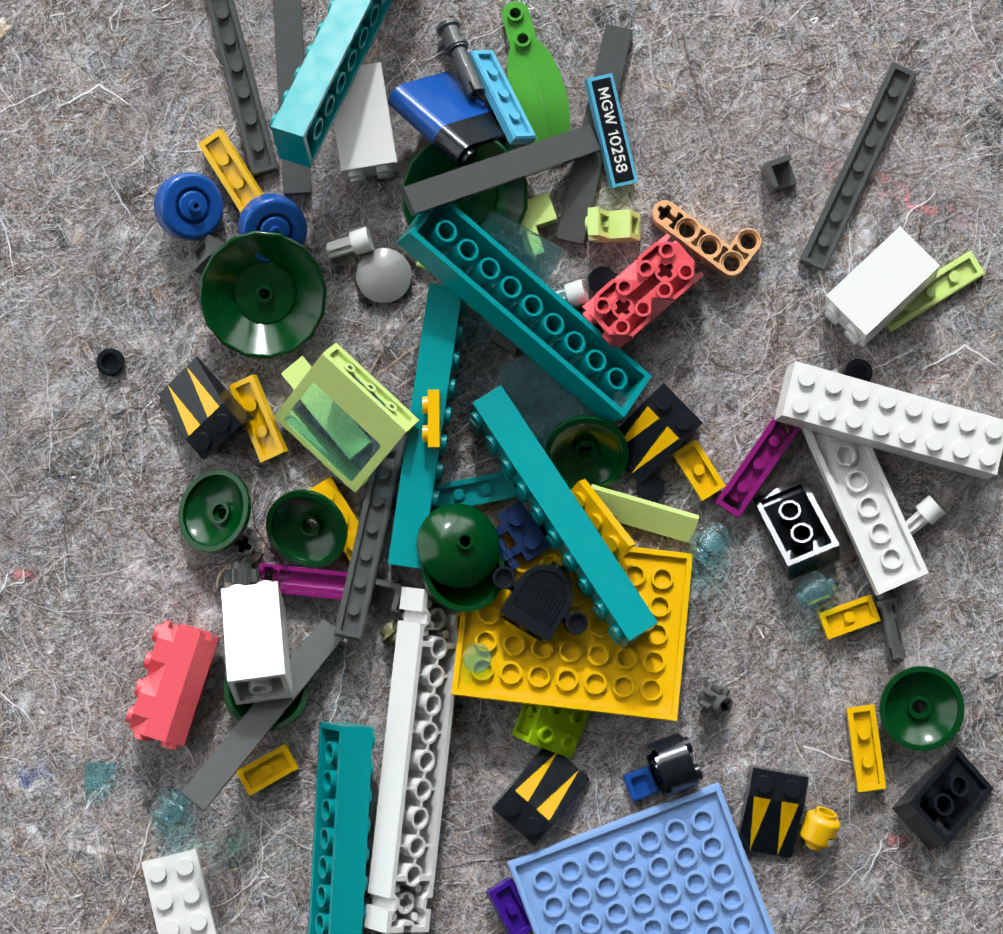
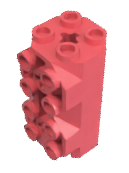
M666 234L659 241L652 244L638 256L637 260L615 279L608 282L593 298L582 306L581 310L584 312L582 316L603 333L601 335L611 348L616 345L621 349L704 276L701 271L697 274L695 273L694 268L697 267V264L676 240L672 243L668 242L671 238L670 235Z
M165 620L163 624L156 625L152 636V641L156 642L153 651H148L143 664V668L148 669L146 678L138 680L134 695L138 696L136 704L130 706L126 715L125 722L130 723V729L134 731L133 737L148 742L150 739L160 740V746L172 750L187 745L219 647L220 636L215 635L211 639L212 633L182 623L179 626L170 620Z

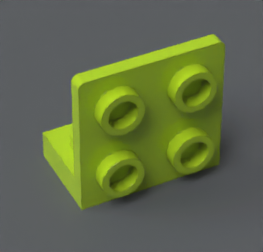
M523 704L511 734L527 743L572 758L590 712Z

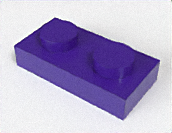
M511 877L505 878L485 891L507 934H527L533 930L518 889Z

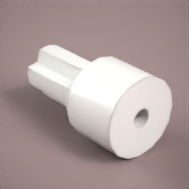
M367 226L350 231L348 237L326 244V250L330 258H336L352 252L360 255L375 249L371 232Z
M582 279L564 284L565 289L556 291L573 308L584 305L589 301Z
M928 495L915 506L918 511L906 520V524L913 536L928 522L933 525L946 513Z

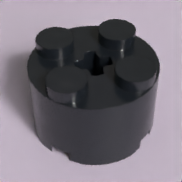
M678 733L645 745V750L651 751V754L646 755L653 777L657 785L663 783L666 789L661 792L665 798L698 786V781L703 779L699 765L697 763L693 764L690 753H693V748L687 736L683 738Z

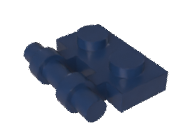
M521 500L497 514L496 517L501 523L499 527H496L500 541L501 557L504 564L513 571L520 567L515 559L518 555L521 554L526 563L551 548ZM506 533L515 545L511 549L507 547L501 538Z

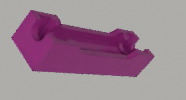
M774 414L727 482L726 487L722 489L713 503L729 512L736 519L739 518L800 430V427L789 425L792 432L786 436L784 430L778 426L774 427L776 425ZM730 494L729 497L737 503L740 501L739 509L737 510L722 500L724 496Z
M260 563L259 582L266 580L267 569L273 568V570H276V573H273L272 582L278 581L282 594L342 600L348 572Z

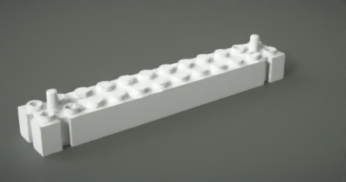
M402 587L399 609H403L401 614L403 621L398 620L368 885V893H370L372 903L366 904L364 921L365 928L386 934L403 933L404 930L412 933L429 932L431 909L426 908L427 898H433L455 696L451 695L459 629L457 626L458 615H460V612L449 610L433 599L427 589Z

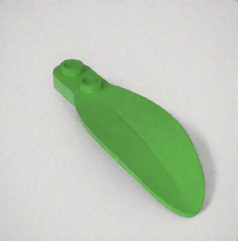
M518 1L510 2L502 11V20L510 45L507 77L537 137L533 142L535 143L570 131L568 97L556 62L546 47L536 37L527 6ZM514 11H518L521 14L518 18L510 16ZM526 37L528 41L525 44H521L518 42V39Z

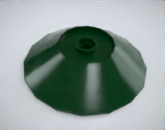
M499 141L480 145L476 151L477 156L471 164L509 151ZM429 142L410 161L401 184V189L461 167H458ZM525 178L473 195L468 201L461 199L453 202V204L504 247L519 232L528 209L527 181ZM402 196V211L410 226L417 215L411 217Z
M252 231L230 238L212 253L200 276L199 304L207 327L224 346L245 357L272 359L296 351L313 337L325 314L327 288L319 264L302 244L281 233ZM260 254L268 258L270 262H263L257 259L255 255ZM262 288L269 290V298L261 296L260 291Z

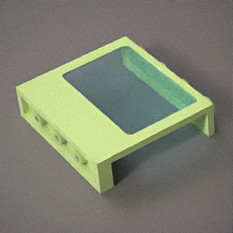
M337 343L321 354L274 415V418L286 430L298 439L305 448L313 453L324 466L329 468L354 493L368 482L371 474L401 438L419 421L414 414Z

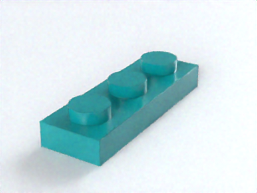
M502 472L436 484L435 491L440 492L438 508L454 503L475 506L516 497L513 480H507Z

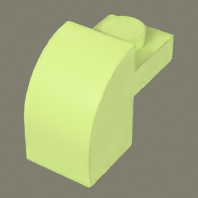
M548 192L528 199V209L519 232L515 235L518 236L525 233L526 237L522 238L526 253H532L533 259L542 257L545 254L537 229L557 222Z
M600 207L588 208L585 228L588 232L589 241L599 243L641 241L640 213L630 209L607 211Z

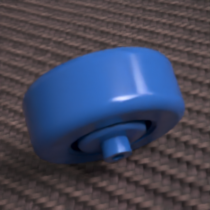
M188 172L173 175L166 179L156 192L154 199L155 217L160 227L174 238L180 240L204 238L218 227L223 216L224 204L221 192L211 179L202 174Z
M269 193L252 199L244 207L238 221L239 235L252 231L281 233L303 245L307 236V222L301 209L291 199L280 194ZM260 254L255 255L257 259L263 262H270L268 258Z

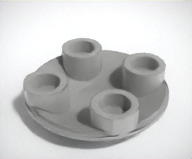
M378 248L370 251L361 259L356 271V280L359 289L368 299L380 304H387L400 299L407 292L412 280V273L408 261L401 253L390 248Z

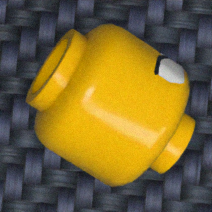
M818 806L816 809L809 810L806 813L799 833L806 841L805 845L808 848L820 851L821 848L833 846L841 824L834 811Z

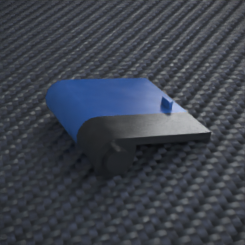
M449 71L403 83L397 86L388 98V105L458 167L470 165L477 156L476 151L480 145L506 138L492 108L480 98L470 99L464 84Z

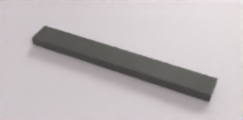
M205 0L251 174L254 178L279 171L234 0Z
M273 0L279 110L282 106L284 92L290 90L293 84L294 73L304 62L301 0ZM281 159L283 194H312L310 168Z
M606 24L594 77L613 73L618 95L633 30ZM588 100L582 127L590 124L598 141ZM601 151L574 160L556 236L557 240L583 245L586 234L585 218L588 216V208L592 207L603 161Z
M895 62L890 64L798 262L821 273L825 272L918 73Z
M589 124L405 186L400 192L412 217L597 153L601 148Z
M407 433L369 477L334 636L362 642ZM378 442L376 444L375 453L380 448V444Z
M322 619L291 657L293 697L255 702L181 792L183 797L203 812L206 811L344 640L342 637L334 636L335 627Z

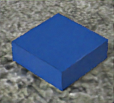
M649 765L623 775L633 802L659 792Z

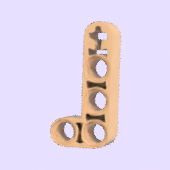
M668 200L659 201L651 212V221L656 228L664 234L670 235L672 240H676L684 249L726 279L738 276L761 245L760 234L750 228L742 230L732 243L728 245ZM668 210V217L670 219L664 218L661 220L658 218L660 215L659 211ZM676 217L680 218L674 229L670 228L673 223L672 221H675ZM682 225L690 226L693 229V236L690 238L682 237L679 233V227ZM744 236L751 237L754 241V248H743L740 239ZM703 242L713 243L716 248L715 253L711 255L705 254L701 249V244ZM727 258L734 259L738 265L737 270H726L724 260Z

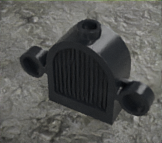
M552 561L551 565L534 566L523 573L517 581L515 580L514 571L509 567L502 566L493 572L491 577L493 586L499 590H510L496 615L541 643L546 644L550 641L560 623H563L565 630L572 635H579L588 627V619L585 614L579 611L567 613L573 599V588L570 579L565 574L567 569L563 565Z

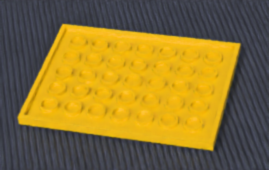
M507 533L501 536L509 549L515 546ZM632 547L618 561L658 622L650 632L624 649L620 643L615 645L607 632L610 628L605 620L600 621L592 610L594 604L589 596L585 598L576 585L579 581L573 572L569 574L566 571L565 573L570 579L573 588V599L567 613L579 611L585 614L588 619L587 629L579 635L569 634L565 630L564 624L560 623L550 641L543 644L496 614L510 593L508 589L500 590L498 596L489 605L480 610L466 613L460 612L451 695L676 722L693 554ZM550 548L526 563L521 554L518 555L515 559L520 567L514 571L515 580L517 581L523 573L537 565H551L552 561L562 565L561 559L563 557L558 549L554 551Z

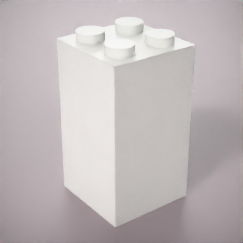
M381 62L361 65L333 122L341 171L344 179L350 180V183L367 181L366 177L376 175L378 179L390 178L394 176V172H399Z
M899 227L826 295L824 306L826 312L824 314L834 325L839 323L846 330L844 334L853 344L859 343L864 347L936 279L940 265Z
M264 580L257 584L245 586L234 584L229 588L221 589L227 682L236 705L292 698L286 607L278 581Z

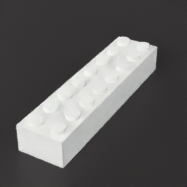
M797 361L786 368L775 421L982 479H988L997 475L1003 450V419Z

